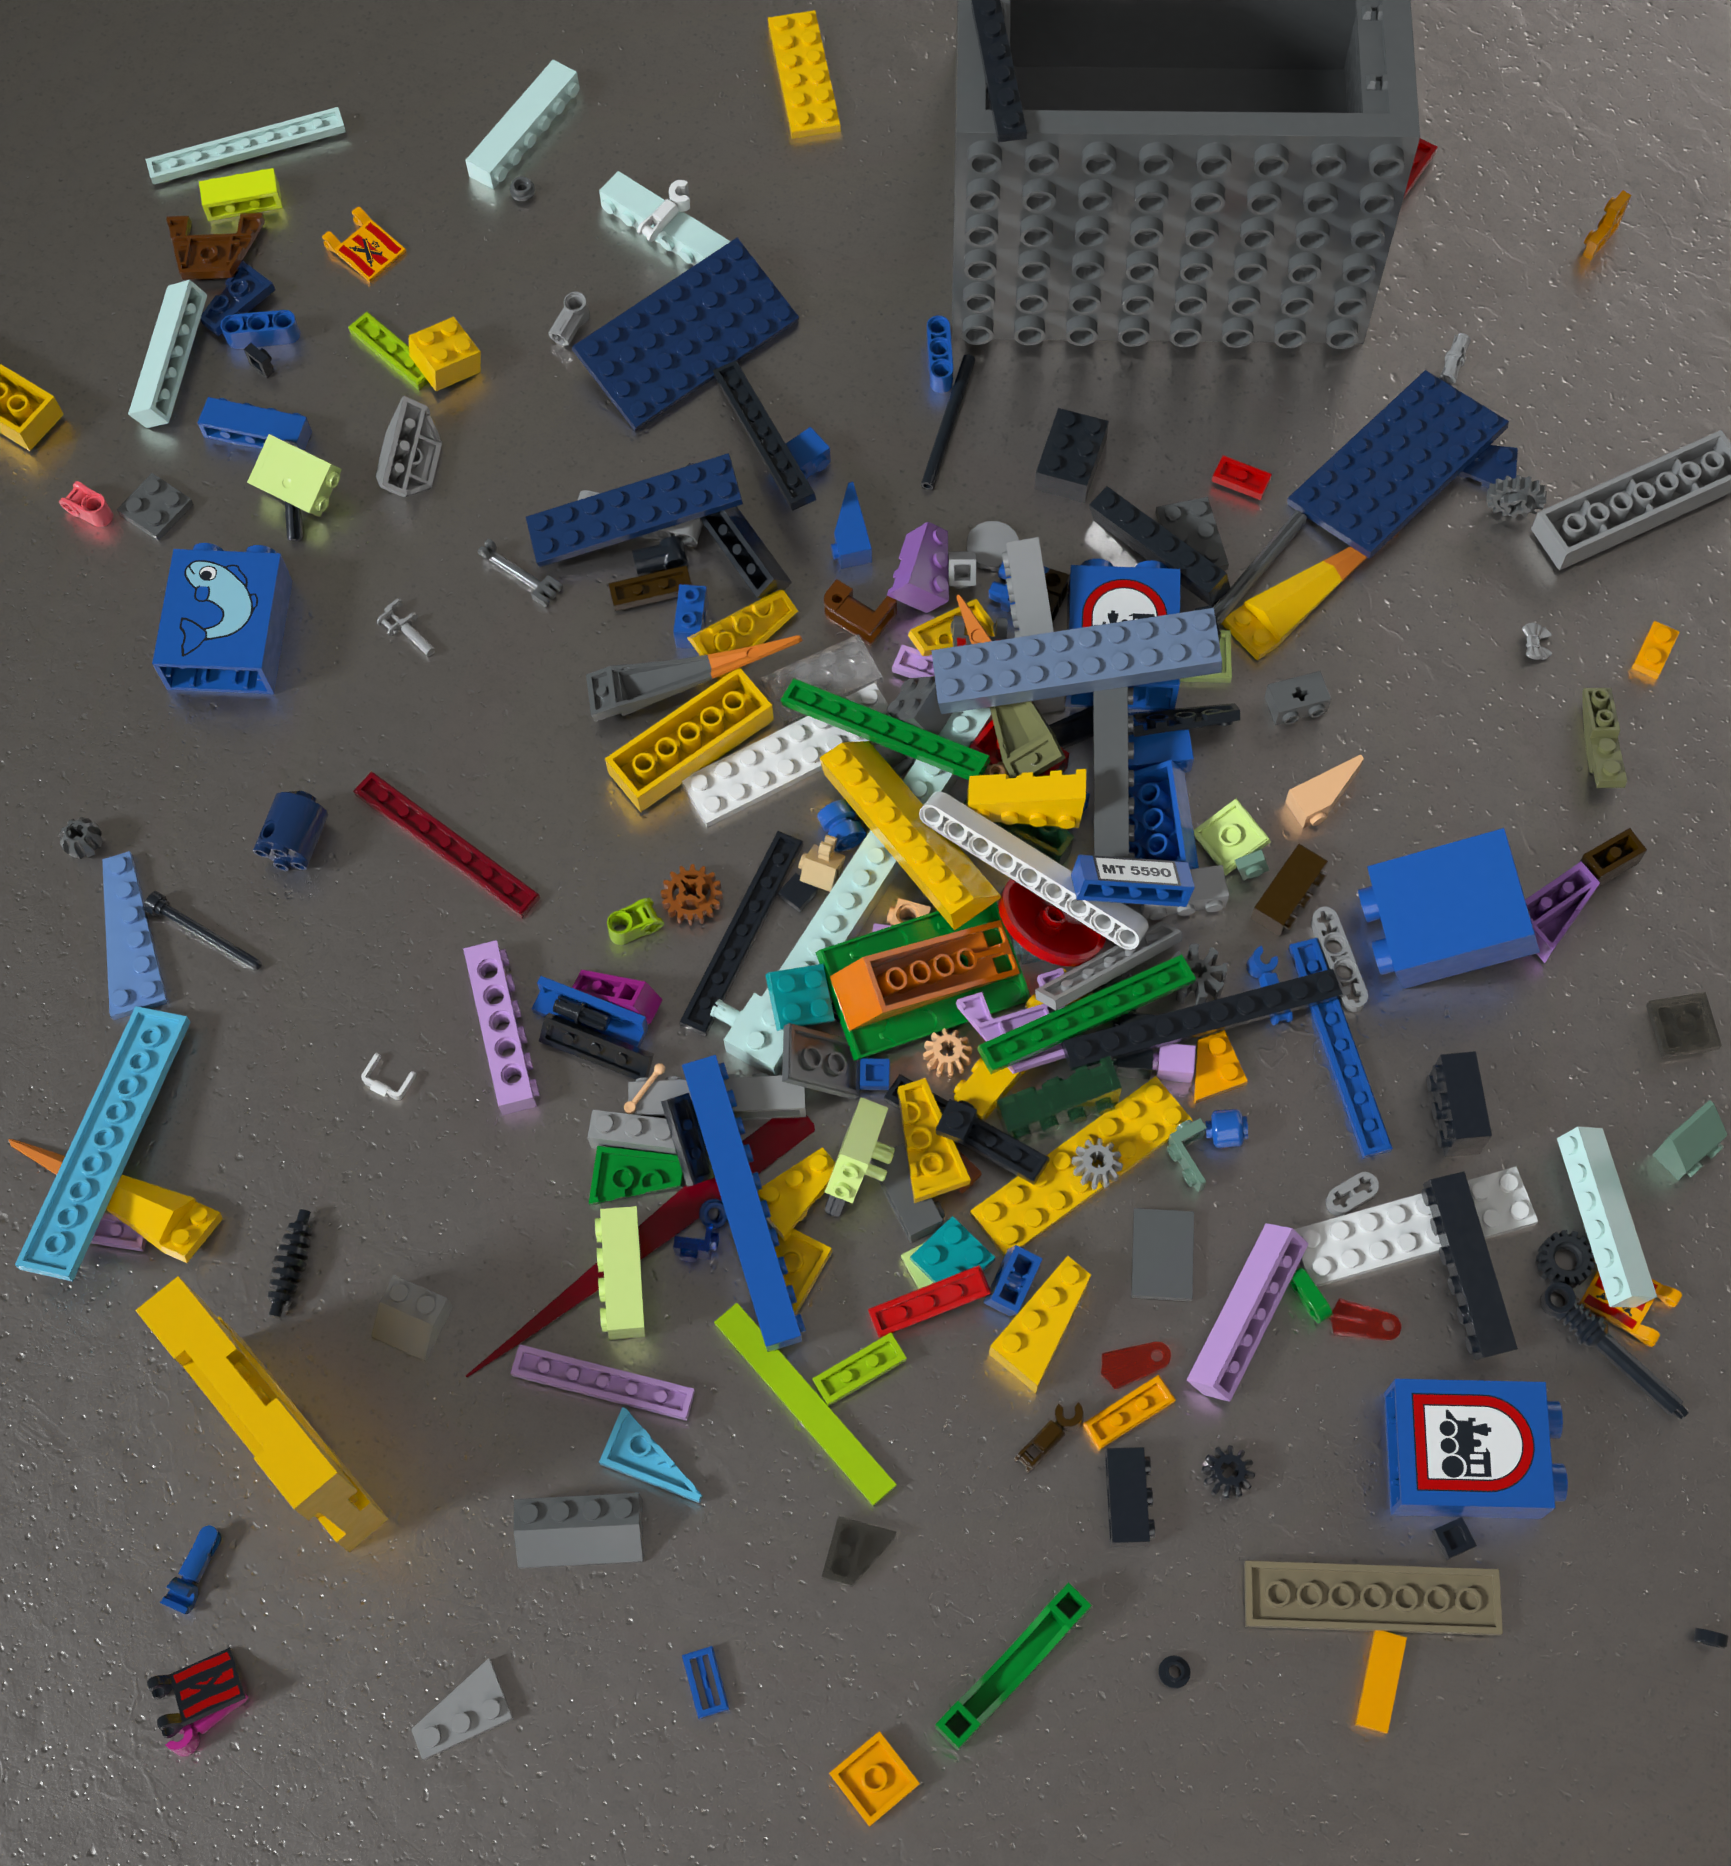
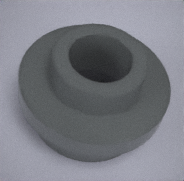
M517 177L512 181L510 194L517 201H527L534 196L535 186L527 177Z

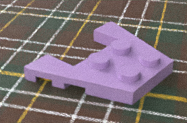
M1060 968L1038 975L1037 981L1039 986L1041 987L1063 975L1064 970ZM982 992L957 999L956 1002L957 1008L986 1042L1056 1011L1045 1004H1041L993 1019ZM1062 1043L1007 1068L1012 1074L1066 1058L1061 1046Z

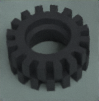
M1562 1230L1559 1234L1555 1232L1548 1237L1538 1249L1539 1253L1536 1256V1261H1539L1537 1269L1538 1271H1543L1541 1277L1544 1280L1548 1277L1551 1280L1550 1285L1561 1282L1566 1283L1571 1288H1575L1578 1284H1582L1590 1276L1596 1264L1593 1262L1595 1258L1593 1253H1591V1245H1586L1585 1243L1586 1237L1578 1238V1232L1572 1231L1571 1234H1568V1230ZM1567 1249L1573 1252L1577 1259L1576 1267L1572 1270L1560 1268L1555 1261L1556 1251Z

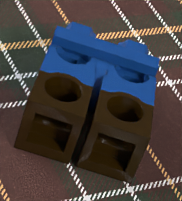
M1002 562L998 577L1006 580L1011 578V576L1006 577L1004 563ZM1043 566L1053 624L1059 612V607H1061L1068 592L1070 574ZM994 581L989 589V598L1001 603L1002 611L1011 612L1010 605L1015 604V602L1010 603L1007 584L1004 585Z

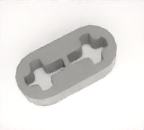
M1361 1172L1336 1186L1329 1192L1326 1198L1327 1210L1335 1216H1343L1372 1200L1379 1189L1377 1178L1369 1172ZM1360 1181L1363 1184L1368 1182L1371 1184L1369 1193L1366 1190L1355 1193V1190L1360 1185ZM1336 1195L1340 1199L1349 1195L1350 1198L1346 1200L1344 1208L1340 1204L1334 1205L1333 1202L1336 1199Z

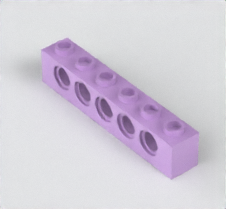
M497 940L463 948L499 1109L502 1115H507L537 1107L535 1097L540 1096L536 1079L531 1080L529 1070L534 1068L530 1053H524L523 1044L527 1043V1037L524 1027H518L517 1018L521 1017L518 1000L512 1001L511 992L516 990L512 975H507L505 966L510 965L506 949L501 950ZM497 971L494 977L485 978L488 972ZM495 997H503V1000L498 1004L490 1003ZM500 1023H509L505 1030H496ZM506 1049H515L513 1055L509 1057L502 1056ZM511 1076H521L517 1083H508V1079Z

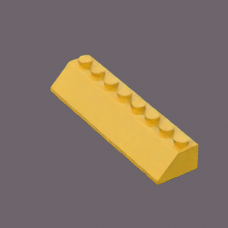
M869 741L842 742L819 758L824 775L954 930L1001 898L998 891L957 844L926 826L921 821L919 812L923 804Z

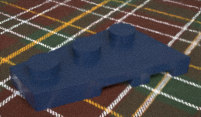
M243 260L235 276L228 278L225 282L226 288L219 295H215L201 315L200 320L202 324L217 336L223 333L220 326L223 318L228 315L248 313L276 290L271 281Z
M1490 445L1458 476L1464 479L1469 477L1482 482V486L1489 488L1490 483L1496 484V479L1505 480L1506 476L1514 479L1517 473L1518 448Z

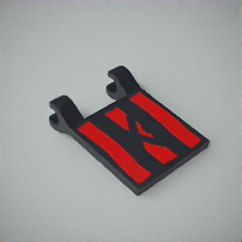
M230 1647L174 1673L153 1676L147 1681L148 1689L152 1692L154 1699H161L172 1689L174 1690L179 1713L165 1714L157 1719L158 1728L162 1731L163 1737L167 1739L175 1736L184 1726L246 1699Z

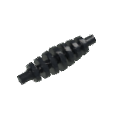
M299 1209L296 1221L289 1223L287 1230L292 1234H284L282 1241L286 1244L279 1245L277 1252L281 1255L274 1257L273 1264L279 1267H273L271 1275L278 1279H270L269 1287L276 1290L268 1291L267 1299L271 1300L272 1303L269 1312L270 1317L281 1318L283 1307L286 1304H291L293 1297L287 1294L296 1293L298 1288L297 1285L291 1282L298 1283L303 1277L301 1273L296 1271L303 1272L306 1270L307 1264L301 1260L308 1259L309 1252L302 1248H309L311 1242L304 1236L312 1235V1228L308 1225L311 1212L308 1210Z

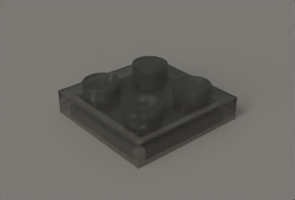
M1706 992L1651 1000L1646 1004L1662 1059L1719 1050L1722 1046Z

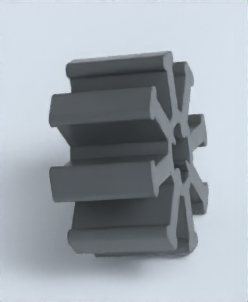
M1199 944L1189 945L1187 959L1185 958L1192 972L1198 973V977L1202 976V978H1196L1193 984L1177 991L1176 1000L1179 1003L1184 1004L1186 997L1191 991L1195 992V1005L1205 1003L1208 997L1207 993L1213 996L1214 1000L1221 996L1228 969L1226 963L1212 966L1216 964L1219 954L1213 947L1210 948L1204 960H1201L1198 953ZM1177 951L1173 958L1181 955V952Z

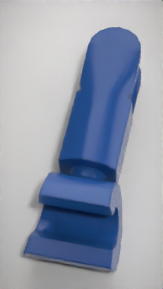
M1262 946L1253 952L1246 963L1248 973L1254 978H1258L1260 988L1280 983L1277 973H1272L1278 964V956L1272 957L1268 964H1264L1260 960V956L1263 953ZM1292 1012L1270 1017L1272 1025H1278L1279 1021L1283 1020L1286 1022L1293 1020Z
M208 1525L200 1530L193 1548H191L178 1573L182 1578L174 1577L166 1587L169 1589V1592L162 1598L161 1604L183 1614H189L192 1611L198 1598V1587L193 1582L197 1584L200 1582L211 1561V1557L222 1540L220 1532L215 1527Z

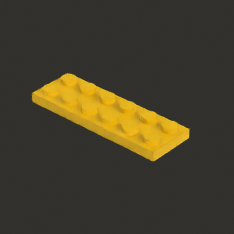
M816 11L767 17L792 139L841 132Z

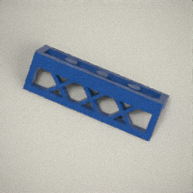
M540 976L537 982L540 992L531 1008L533 1013L542 1017L552 1013L575 1022V1020L553 1012L554 1002L558 999L559 995L581 1004L585 1002L589 1008L608 1015L610 1023L608 1028L603 1031L584 1023L580 1025L640 1048L649 1029L645 1016Z

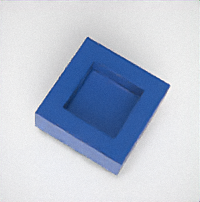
M860 1059V1090H889L890 1059Z

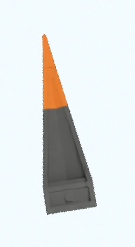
M796 635L714 654L605 667L586 674L591 716L595 722L620 713L625 716L798 644L803 640L801 636Z

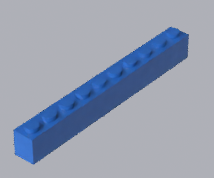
M716 1055L683 1064L684 1075L767 1352L802 1342L800 1333L806 1331L801 1314L795 1315L792 1304L796 1303L797 1300L792 1285L786 1286L783 1275L788 1274L784 1257L777 1258L774 1247L780 1244L775 1228L769 1229L766 1218L771 1217L767 1201H760L757 1191L762 1189L758 1172L752 1173L749 1163L753 1162L754 1159L749 1144L743 1146L740 1135L746 1133L741 1117L735 1118L732 1110L733 1107H737L733 1090L727 1091L724 1080L729 1079L724 1062L718 1064Z

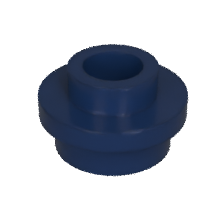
M709 1199L701 1205L699 1219L704 1226L717 1229L727 1222V1215L721 1200ZM712 1208H716L718 1211L715 1219H711L708 1215L709 1210Z

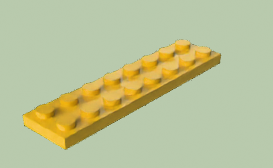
M1155 1076L1046 1156L1049 1157L1050 1161L1035 1185L1017 1176L970 1210V1215L1004 1257L1009 1248L1015 1245L1024 1248L1104 1189L1100 1182H1098L1097 1189L1095 1190L1091 1187V1181L1082 1185L1080 1183L1082 1176H1074L1073 1170L1077 1166L1071 1163L1072 1158L1078 1156L1075 1152L1078 1146L1085 1148L1086 1140L1089 1139L1093 1145H1096L1098 1138H1101L1103 1140L1102 1146L1104 1147L1110 1142L1114 1144L1112 1152L1117 1151L1121 1153V1158L1118 1162L1122 1163L1123 1167L1121 1171L1117 1172L1120 1177L1167 1143L1170 1134L1177 1131L1176 1127L1187 1120L1192 1122L1193 1120L1157 1076ZM1093 1160V1167L1098 1168V1165L1102 1166L1101 1161L1096 1160V1163H1094Z

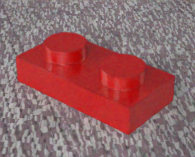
M1223 455L1213 474L1212 482L1261 500L1272 474Z

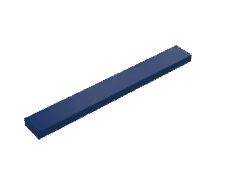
M1317 938L1289 945L1288 949L1298 977L1328 970ZM1336 999L1310 1006V1011L1363 1159L1391 1152L1393 1148L1340 1000Z

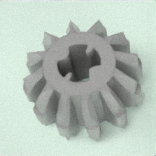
M1098 1138L1096 1145H1093L1092 1141L1088 1139L1085 1141V1148L1078 1146L1075 1151L1078 1156L1073 1157L1071 1162L1074 1166H1077L1073 1170L1074 1176H1082L1080 1182L1082 1185L1091 1181L1093 1190L1097 1189L1098 1182L1104 1188L1109 1187V1180L1116 1182L1119 1178L1117 1172L1121 1171L1123 1164L1118 1162L1121 1158V1153L1117 1151L1112 1152L1114 1147L1112 1142L1107 1144L1106 1147L1102 1146L1103 1140L1101 1138ZM1093 1160L1094 1163H1096V1160L1101 1161L1102 1166L1098 1165V1168L1093 1167Z

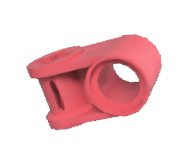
M76 481L73 484L74 488L66 498L59 500L60 505L68 513L96 527L107 526L113 519L112 510L104 497L81 482Z

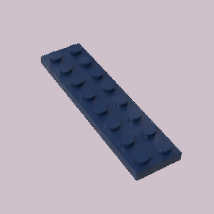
M729 453L526 516L536 563L540 568L742 505L743 501Z

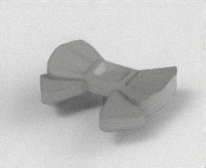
M1534 622L1524 625L1522 630L1527 636L1526 647L1528 648L1526 655L1535 660H1545L1551 656V651L1540 646L1539 639L1549 638L1552 634L1545 627Z

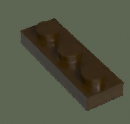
M687 566L608 583L615 611L678 597L679 584L692 585Z

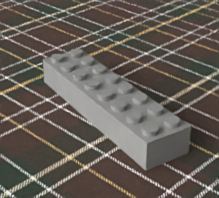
M1722 430L1717 431L1539 511L1531 530L1560 571L1731 493V443Z

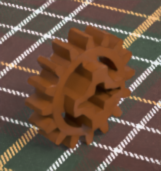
M691 864L688 871L683 866H680L679 874L670 872L671 881L664 880L663 885L665 889L661 890V897L664 899L662 901L663 908L668 909L670 918L677 915L678 923L681 924L684 919H688L689 926H692L695 919H698L703 924L704 916L714 917L712 909L720 910L721 907L718 900L723 899L722 891H720L721 883L720 881H715L714 872L706 875L705 866H702L697 871L694 864ZM677 889L679 894L675 896L676 900L674 901L673 895L675 890ZM710 889L711 893L709 900L707 901L705 896L708 894L707 890Z

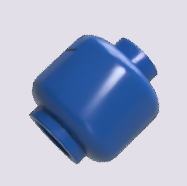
M1239 1109L1215 1110L1211 1114V1121H1205L1207 1127L1206 1137L1213 1138V1144L1217 1148L1240 1147L1243 1145L1244 1139H1248L1247 1116H1242Z

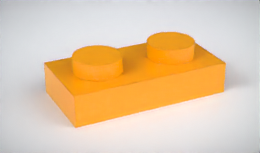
M1654 621L1631 669L1658 679L1680 631Z

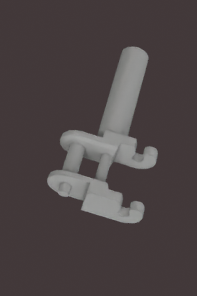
M400 598L384 608L385 613L378 617L377 624L379 626L384 625L389 629L387 632L389 636L396 635L402 630L427 656H431L435 652V648L411 626V620L416 621L418 619L416 613L413 612L404 619H399L394 614L398 609L397 605L400 607L403 605V601ZM393 618L397 622L394 625H391L388 622V620Z

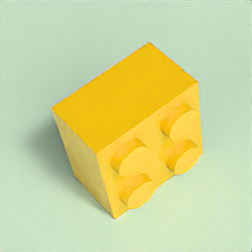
M454 316L409 335V356L435 391L481 372V351Z

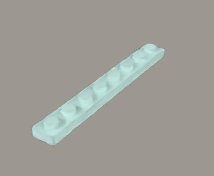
M335 107L145 160L154 185L345 133L346 130L339 108Z

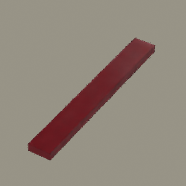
M372 771L354 789L355 796L522 919L539 901L540 895Z

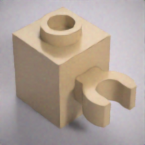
M826 834L825 840L820 843V846L814 844L808 854L803 853L798 866L799 869H802L800 881L829 892L832 890L841 876L845 855L834 852L837 838Z

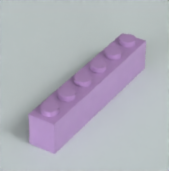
M1265 1224L1187 1378V1381L1203 1395L1231 1401L1308 1246V1243L1293 1228Z

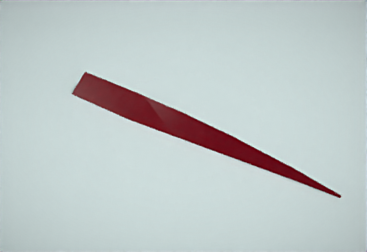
M807 1115L806 1117L772 1118L742 1140L743 1146L749 1144L754 1161L749 1163L751 1172H758L759 1174L815 1132L814 1123ZM715 1178L687 1187L685 1185L638 1226L640 1260L699 1218V1209L705 1201L709 1199L722 1201ZM597 1263L471 1370L466 1377L468 1378L597 1292L599 1290L598 1278H604V1272H599Z

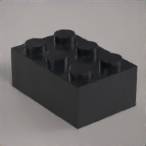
M1058 408L1036 470L1034 490L1085 503L1107 440L1109 421Z
M1476 1051L1440 1054L1437 1062L1432 1067L1430 1075H1427L1428 1091L1433 1092L1435 1101L1432 1103V1115L1434 1120H1438L1440 1129L1437 1131L1438 1146L1443 1148L1445 1157L1480 1154L1492 1137Z

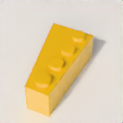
M1076 769V774L1063 775L1062 770L1050 771V776L1035 777L1033 772L1022 773L1016 778H1009L1007 774L969 776L967 807L992 822H1001L1006 825L1029 824L1035 827L1079 828L1086 799V769Z
M1069 1256L1063 1260L990 1346L989 1355L1034 1393L1037 1392L1090 1282L1091 1274Z

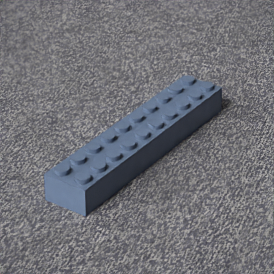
M1214 608L931 650L937 699L941 714L1222 673V657Z

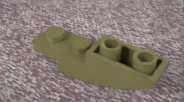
M1583 688V725L1589 772L1594 773L1597 788H1625L1627 776L1618 739L1620 726L1612 689Z

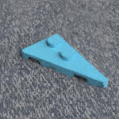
M622 1407L600 1458V1465L700 1503L703 1497L702 1494L651 1438L648 1432L642 1428L630 1412Z

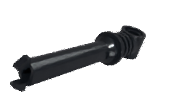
M1561 1282L1553 1283L1543 1292L1540 1299L1541 1308L1546 1314L1555 1317L1558 1321L1563 1319L1564 1322L1562 1324L1564 1326L1568 1324L1570 1332L1574 1329L1576 1331L1574 1335L1577 1337L1579 1345L1583 1343L1587 1347H1595L1668 1415L1674 1414L1679 1419L1686 1417L1689 1412L1681 1405L1684 1401L1608 1333V1325L1604 1322L1606 1319L1604 1316H1597L1595 1313L1591 1315L1590 1312L1592 1310L1590 1308L1585 1310V1304L1582 1303L1580 1305L1578 1303L1580 1299L1575 1296L1574 1290L1569 1285ZM1552 1293H1559L1564 1297L1565 1305L1563 1307H1558L1551 1302L1550 1297Z

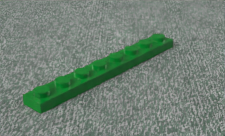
M793 678L781 698L782 706L969 780V776L983 775L990 763L989 755Z
M1181 954L982 1043L978 1046L977 1050L990 1074H993L1060 1044L1063 1040L1071 1039L1193 984L1196 977Z

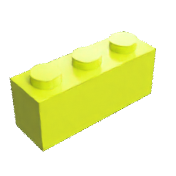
M274 168L199 181L202 206L208 221L240 216L241 213H258L283 208L280 186Z

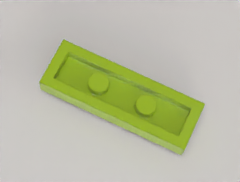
M889 1333L815 1376L812 1380L829 1407L907 1361V1358L892 1333Z

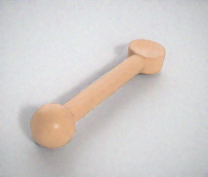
M658 1063L655 1065L653 1074L632 1101L625 1103L624 1110L627 1114H633L636 1111L635 1105L655 1079L665 1072L666 1068L663 1064Z

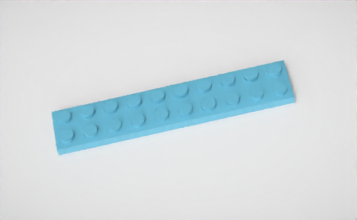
M135 1006L15 1263L19 1270L74 1281L191 1023L187 1016Z

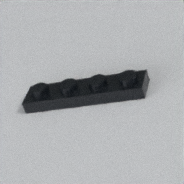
M548 1013L544 1017L539 1042L635 1080L638 1078H648L654 1053L588 1027L578 1025L552 1013Z

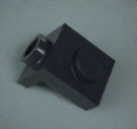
M949 1099L935 1129L936 1134L964 1144L972 1125H976L978 1122L977 1109L966 1101L959 1100L956 1102Z

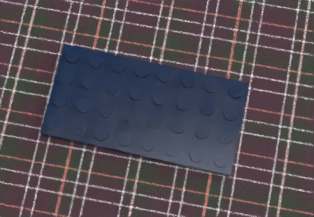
M737 237L573 345L572 351L632 429L636 431L715 378L714 369L735 360L739 362L798 322L799 316Z
M1425 370L1287 498V505L1305 514L1308 519L1371 559L1508 429L1509 421Z

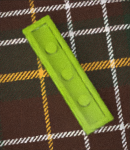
M364 313L348 327L352 335L418 390H421L429 383L410 358L409 346L370 313Z

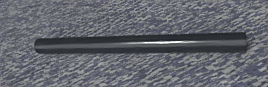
M965 354L962 358L921 481V487L926 490H932L975 363V357L969 354Z

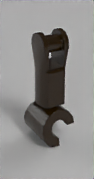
M1079 1402L1075 1406V1416L1072 1419L1064 1417L1063 1407L1058 1403L1055 1409L1056 1421L1050 1420L1016 1455L1014 1461H1020L1027 1468L1026 1472L1028 1474L1035 1469L1065 1436L1063 1430L1072 1432L1082 1426L1084 1412ZM1033 1446L1040 1452L1036 1458L1028 1453Z

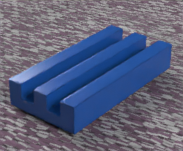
M713 1646L682 1655L698 1719L729 1711ZM705 1655L709 1657L721 1705L715 1706L702 1656ZM695 1658L709 1706L705 1710L702 1707L690 1661Z

